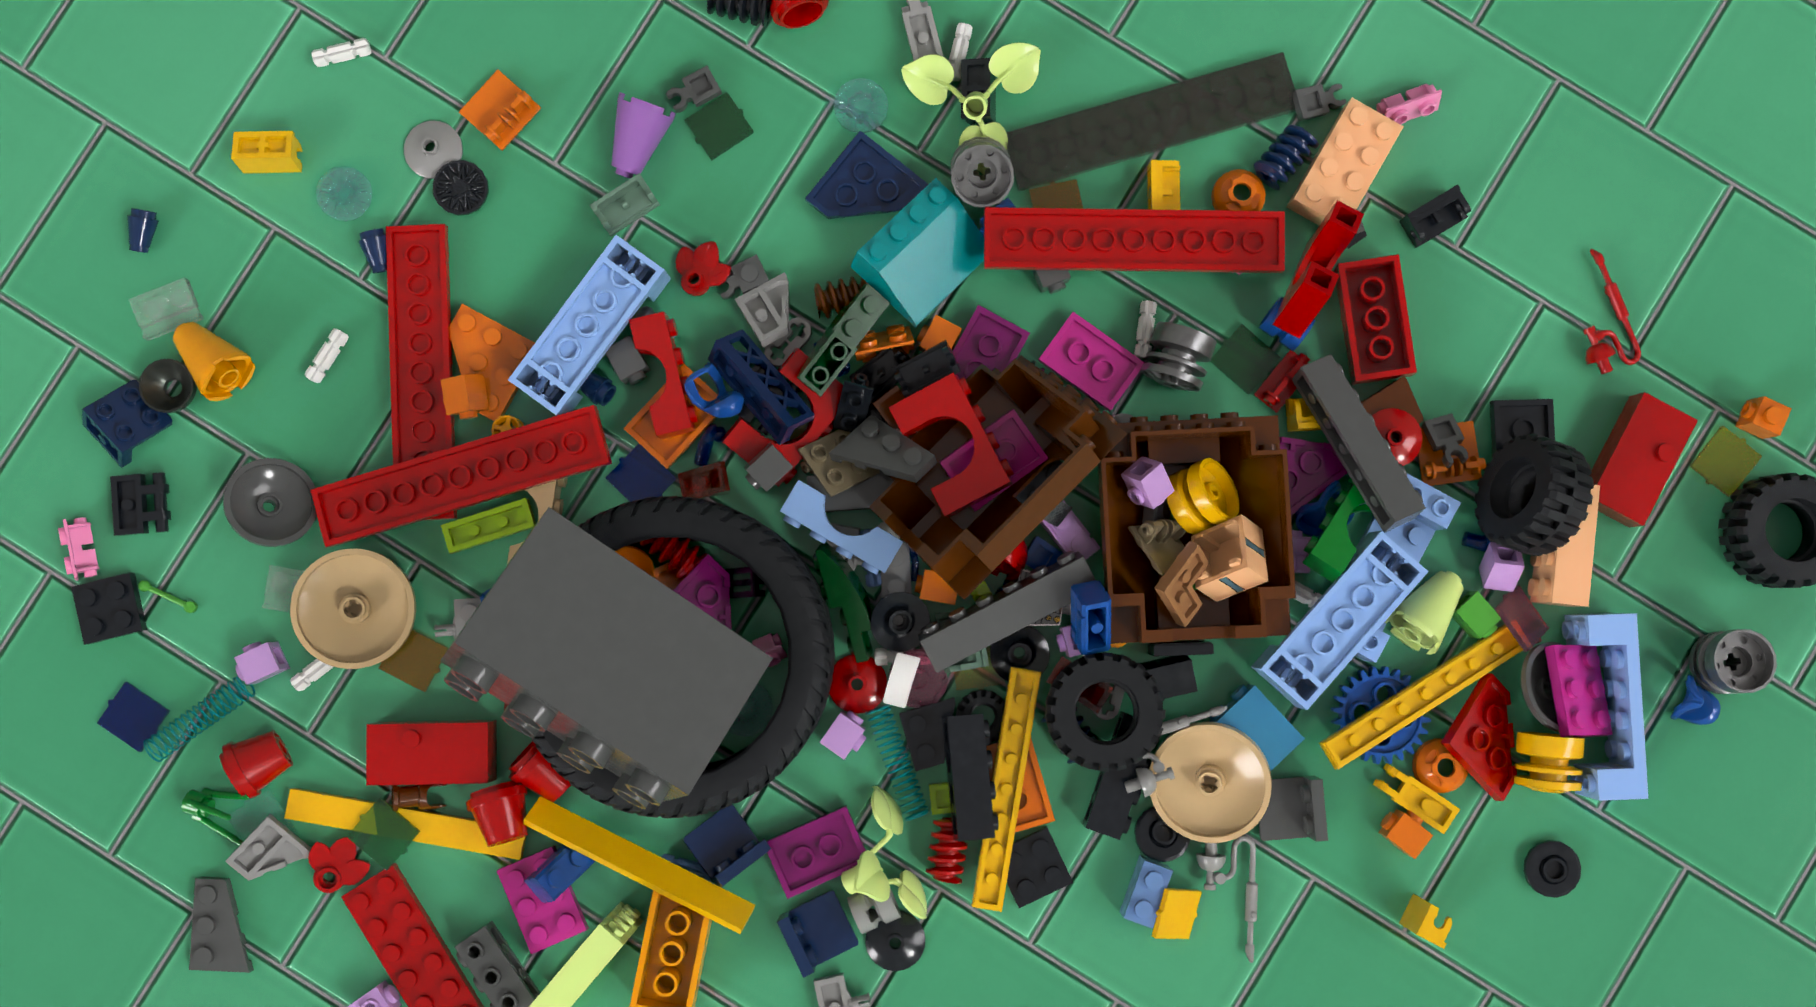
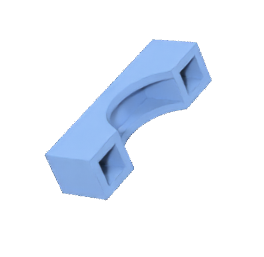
M798 480L780 512L785 514L783 520L798 529L801 524L811 529L809 535L823 544L828 539L838 545L835 549L836 552L850 560L855 555L864 561L861 566L875 575L878 574L879 570L885 573L903 541L878 526L870 532L858 536L841 533L832 526L825 512L826 495Z

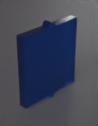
M640 444L625 458L621 457L619 459L620 463L605 477L630 502L649 497H663L662 494L677 479Z
M125 682L114 699L108 701L109 706L97 724L138 752H142L144 750L143 741L146 738L151 739L152 734H157L159 726L170 710L129 682Z

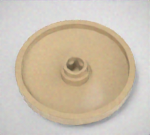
M342 549L317 559L300 576L291 597V622L302 646L316 659L337 668H365L388 659L406 642L416 617L415 593L407 575L388 557L365 549Z
M1218 722L1193 723L1189 727L1170 734L1155 752L1159 761L1165 766L1164 771H1167L1166 768L1172 767L1175 779L1170 780V778L1158 781L1157 787L1150 797L1163 821L1182 836L1204 843L1231 841L1253 829L1265 814L1272 789L1270 767L1259 746L1248 735L1237 728ZM1152 761L1149 770H1151L1153 774H1157L1153 770L1154 762Z

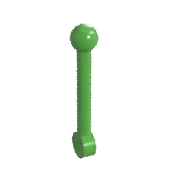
M142 580L138 583V588L141 591H150L184 607L187 613H194L198 608L194 601H183L151 586L147 580Z

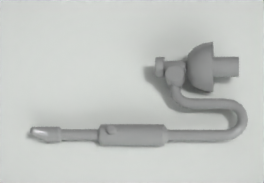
M1217 706L1194 716L1188 717L1184 715L1162 722V728L1164 729L1161 735L1189 727L1190 723L1210 716H1219L1228 707ZM1149 752L1142 758H1148L1154 762L1153 770L1157 774H1153L1148 768H1135L1138 777L1124 782L1127 794L1142 789L1146 798L1155 791L1158 781L1170 778V780L1175 779L1172 767L1166 768L1167 771H1164V764L1159 761L1156 755Z
M1245 835L1233 841L1231 847V868L1227 874L1221 872L1214 873V871L1220 870L1226 861V855L1217 853L1218 843H1205V853H1196L1198 865L1207 871L1206 883H1204L1205 890H1216L1214 882L1221 885L1226 880L1231 879L1237 869V847L1239 843L1244 841L1250 845L1249 882L1246 883L1245 921L1248 922L1245 953L1249 962L1253 963L1254 922L1257 921L1258 884L1255 882V842L1252 838Z

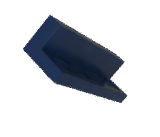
M743 329L715 340L708 360L714 364L719 374L734 391L743 395L744 404L779 445L789 441L795 428L813 420L815 414ZM740 341L747 349V352L735 350L731 344ZM750 363L760 365L765 373L754 372L749 366ZM768 384L779 387L783 395L772 393L768 389ZM786 406L796 408L801 413V416L793 419L787 412Z

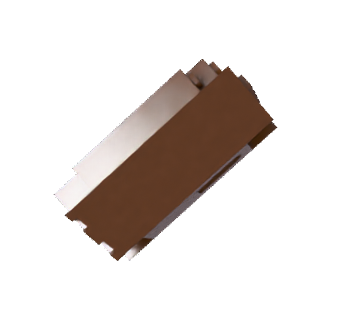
M1022 355L1018 359L1015 358L1002 372L997 368L991 371L981 363L966 379L972 391L968 397L972 405L978 404L986 418L982 422L984 428L1009 410L1014 409L1047 455L1048 459L976 512L971 507H968L949 518L944 517L931 491V488L950 479L939 461L973 436L962 422L951 419L940 420L909 436L910 440L934 454L937 464L917 483L889 476L894 482L869 506L895 534L964 600L1128 434L1117 426V421L1107 411L1104 410L1102 413H1099V408L1089 398L1080 399L1081 395L1071 385L1068 384L1064 387V383L1053 372L1046 374ZM1055 460L1064 461L1023 504L1015 498L1047 464Z
M1238 412L1220 413V418L1209 419L1208 414L1203 413L1190 415V420H1178V415L1160 416V421L1149 422L1147 416L1131 417L1128 423H1118L1117 426L1128 434L1098 463L1104 588L1111 597V644L1218 638H1259L1288 635L1291 631L1289 598H1296L1287 449H1280L1278 415L1239 417ZM1142 456L1162 462L1168 477L1180 470L1189 469L1192 464L1206 458L1219 462L1226 469L1236 487L1239 498V513L1237 516L1242 514L1263 530L1268 582L1218 602L1201 591L1195 590L1202 602V606L1186 627L1176 624L1155 590V586L1162 575L1152 567L1151 561L1142 548L1136 544L1135 538L1128 529L1129 526L1143 524L1144 506L1136 505L1130 500L1127 494L1128 489L1121 474ZM1187 531L1180 538L1184 546L1191 541V536H1193V534Z

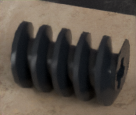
M707 0V13L713 14L716 10L718 17H724L728 13L730 20H735L739 15L741 23H746L750 18L753 26H757L762 20V26L766 28L770 16L771 0Z

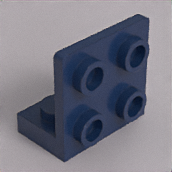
M131 380L82 409L83 426L121 468L132 462L133 448L172 425V419L167 413L155 411L144 403L139 392L137 380Z
M733 804L718 811L683 838V842L706 874L719 887H723L771 850L765 839L760 841L757 839Z
M830 890L779 915L777 924L803 978L814 973L817 965L857 946L859 943L834 890Z

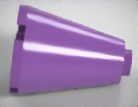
M619 92L611 165L616 167V174L631 179L633 174H641L675 119L676 113L670 111L669 116L663 115L664 108L632 97L630 102L624 100L625 94Z

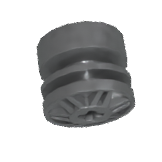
M974 137L964 141L956 149L951 160V182L955 193L965 203L974 207H990L1000 203L1009 194L1014 182V169L1008 151L999 141L990 137ZM979 163H984V167L987 168L984 175H979L978 171H973L978 169Z
M1158 322L1151 343L1162 351H1149L1146 353L1145 358L1151 363H1144L1141 373L1169 388L1200 391L1203 382L1196 377H1205L1207 371L1196 364V362L1211 361L1217 343L1216 340L1201 331L1170 322Z
M1750 629L1719 631L1704 635L1692 646L1689 655V669L1694 680L1703 689L1714 694L1754 693L1759 691L1772 681L1777 668L1776 654L1771 643L1762 634Z

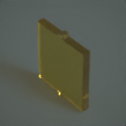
M1721 426L1691 463L1690 467L1704 477L1707 484L1714 485L1726 496L1730 497L1762 456L1747 445L1744 438L1740 439L1725 426Z

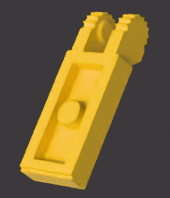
M1386 763L1383 770L1402 783L1396 791L1382 780L1375 779L1373 785L1392 797V801L1407 811H1412L1425 823L1438 832L1445 834L1460 809L1412 776L1405 775Z

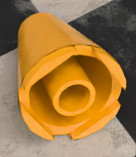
M196 322L183 323L175 329L173 342L197 388L209 401L228 399L233 396L230 393L236 387L242 390L253 376L255 364L247 353Z

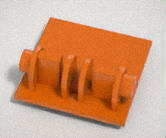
M497 69L463 106L459 113L503 151L539 112L541 107L532 100L529 94L524 90L522 91Z
M903 324L888 326L886 328L887 331L875 333L874 330H869L856 347L858 349L855 352L856 360H863V363L876 355V351L880 352L884 349L899 346L909 354V350L914 349L913 343H915L910 327H904Z
M1473 421L1457 423L1464 436L1463 442L1459 445L1467 450L1468 459L1466 463L1462 464L1457 456L1451 455L1454 463L1450 468H1446L1442 462L1443 451H1433L1421 427L1422 446L1418 453L1422 482L1434 486L1482 478L1481 470L1486 468V461L1484 458H1479Z

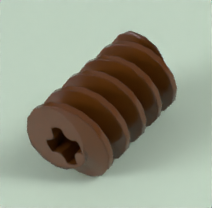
M853 276L850 277L848 286L845 285L842 278L838 279L837 288H834L830 280L826 282L825 290H822L819 283H815L814 293L819 319L822 311L827 319H831L833 309L839 314L842 308L849 305L863 285L868 283L861 277L860 284H858Z

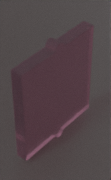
M1519 585L1515 587L1513 592L1503 595V600L1494 609L1523 651L1527 652L1535 644L1542 641L1541 637L1549 627Z

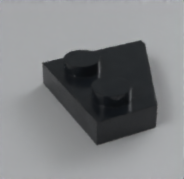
M954 697L899 713L915 771L945 763L946 755L942 718L953 716L955 708Z

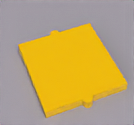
M1164 888L1159 909L1156 911L1157 917L1152 937L1155 939H1189L1194 919L1197 917L1196 912L1202 891L1198 889Z

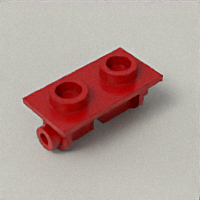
M1289 350L1254 393V396L1277 413L1286 403V399H1289L1297 389L1292 381L1293 377L1302 366L1309 364L1310 359L1303 353L1298 355L1294 351Z

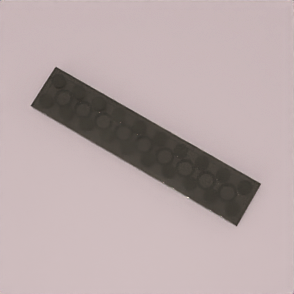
M1281 52L1006 132L1008 143H1005L1014 169L1018 191H1024L1295 112L1296 108L1292 98V92L1295 91L1284 53Z

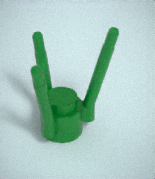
M204 788L202 792L190 790L182 801V812L192 815V820L201 822L231 842L240 845L243 840L206 817L213 815L225 820L231 819L230 814L215 809L213 797L248 800L249 797L247 795L241 796L235 792L214 791L208 788Z

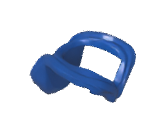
M706 363L704 368L695 371L686 379L684 384L686 394L690 401L699 409L718 418L732 417L741 412L744 403L743 395L737 391H726L723 379L713 363ZM706 372L718 390V396L713 401L704 400L694 383V379Z
M1338 480L1333 481L1324 490L1318 502L1302 505L1295 512V523L1299 531H1303L1308 536L1314 535L1317 537L1320 535L1322 529L1318 526L1326 515V504L1331 497L1336 499L1341 490V484ZM1354 513L1349 515L1347 525L1353 519Z
M1689 674L1685 681L1687 687L1685 698L1681 704L1673 709L1670 718L1673 720L1680 718L1697 725L1711 724L1719 717L1720 703L1713 694L1696 685L1694 677Z

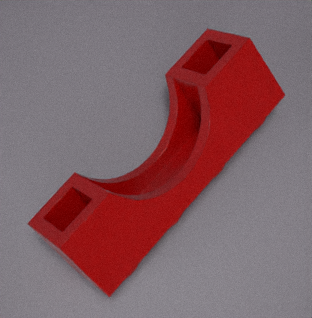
M662 311L630 319L629 323L635 349L641 354L658 358L666 371L667 380L664 392L649 407L656 436L660 439H665L696 431L694 423L698 422V415L695 405L689 404L684 384L688 376H683L680 366L685 364L681 347L676 348L674 336H678V331L674 318L669 319V316Z

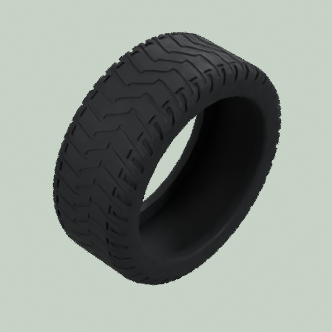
M679 496L644 498L626 502L609 510L602 511L586 522L581 523L578 526L579 528L614 551L624 546H633L639 549L651 547V543L642 547L640 542L652 538H679V541L690 538V541H700L715 545L742 560L765 583L780 609L788 638V675L780 704L765 730L750 745L728 758L708 763L688 796L664 801L660 806L649 803L646 809H641L621 798L612 790L619 777L606 768L599 769L595 767L591 774H587L564 761L557 754L564 741L547 730L545 732L539 731L535 738H531L536 743L538 751L547 762L551 763V767L559 775L568 780L570 785L585 795H590V798L607 806H612L613 809L631 814L636 813L638 816L655 818L659 816L662 818L698 816L707 814L709 811L716 812L731 806L732 803H739L753 795L754 792L760 791L775 779L776 776L780 775L804 747L824 711L833 681L835 647L832 622L826 601L822 596L821 588L809 567L793 547L764 524L726 505L700 498Z

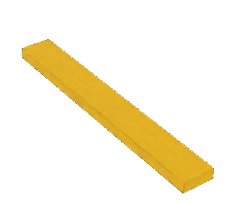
M1509 621L1499 627L1489 637L1480 639L1319 742L1334 769H1340L1529 647L1514 621Z
M1010 667L992 776L996 791V797L992 800V810L997 812L999 828L995 830V838L982 839L971 904L975 908L1002 912L1041 671Z
M290 788L284 817L290 820L516 860L522 859L526 841L525 836L505 844L487 847V843L475 819L407 807L399 808L398 811H392V805L299 788Z
M541 796L524 818L523 824L738 934L742 933L754 911L755 904Z

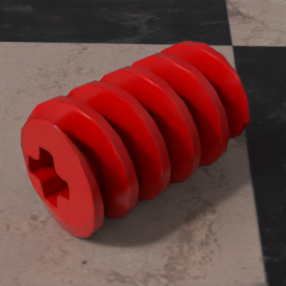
M652 538L640 542L642 547L650 543L652 544L649 550L651 555L659 551L661 552L658 558L660 563L668 559L670 560L667 566L668 571L678 567L677 579L688 575L707 554L705 553L697 557L698 545L688 549L690 538H685L681 541L678 540L679 538Z
M951 817L933 820V824L940 827V831L931 832V836L938 839L939 842L929 845V848L936 851L937 855L928 856L927 860L934 863L935 867L926 868L925 872L932 875L935 880L960 884L962 879L956 875L962 874L964 867L958 864V862L965 861L966 855L959 850L967 849L968 843L953 840Z

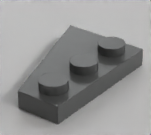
M873 415L867 417L829 453L832 461L842 463L843 460L852 462L856 467L862 469L867 467L882 470L885 475L915 483L937 464L934 454Z
M195 878L189 970L247 973L254 970L252 961L248 960L245 948L247 942L245 934L241 933L237 917L239 911L230 878Z

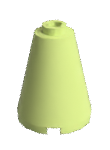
M1439 571L1406 597L1388 617L1385 623L1390 622L1393 626L1390 632L1413 650L1419 651L1422 647L1428 649L1426 654H1435L1440 648L1464 590L1461 578L1451 571Z

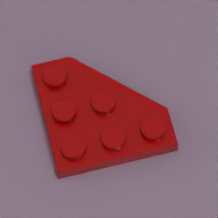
M1487 673L1478 681L1441 741V744L1495 801H1504L1514 784V776L1517 775V769L1515 765H1512L1510 749L1515 747L1513 723H1508L1507 705H1511L1510 692L1493 673Z

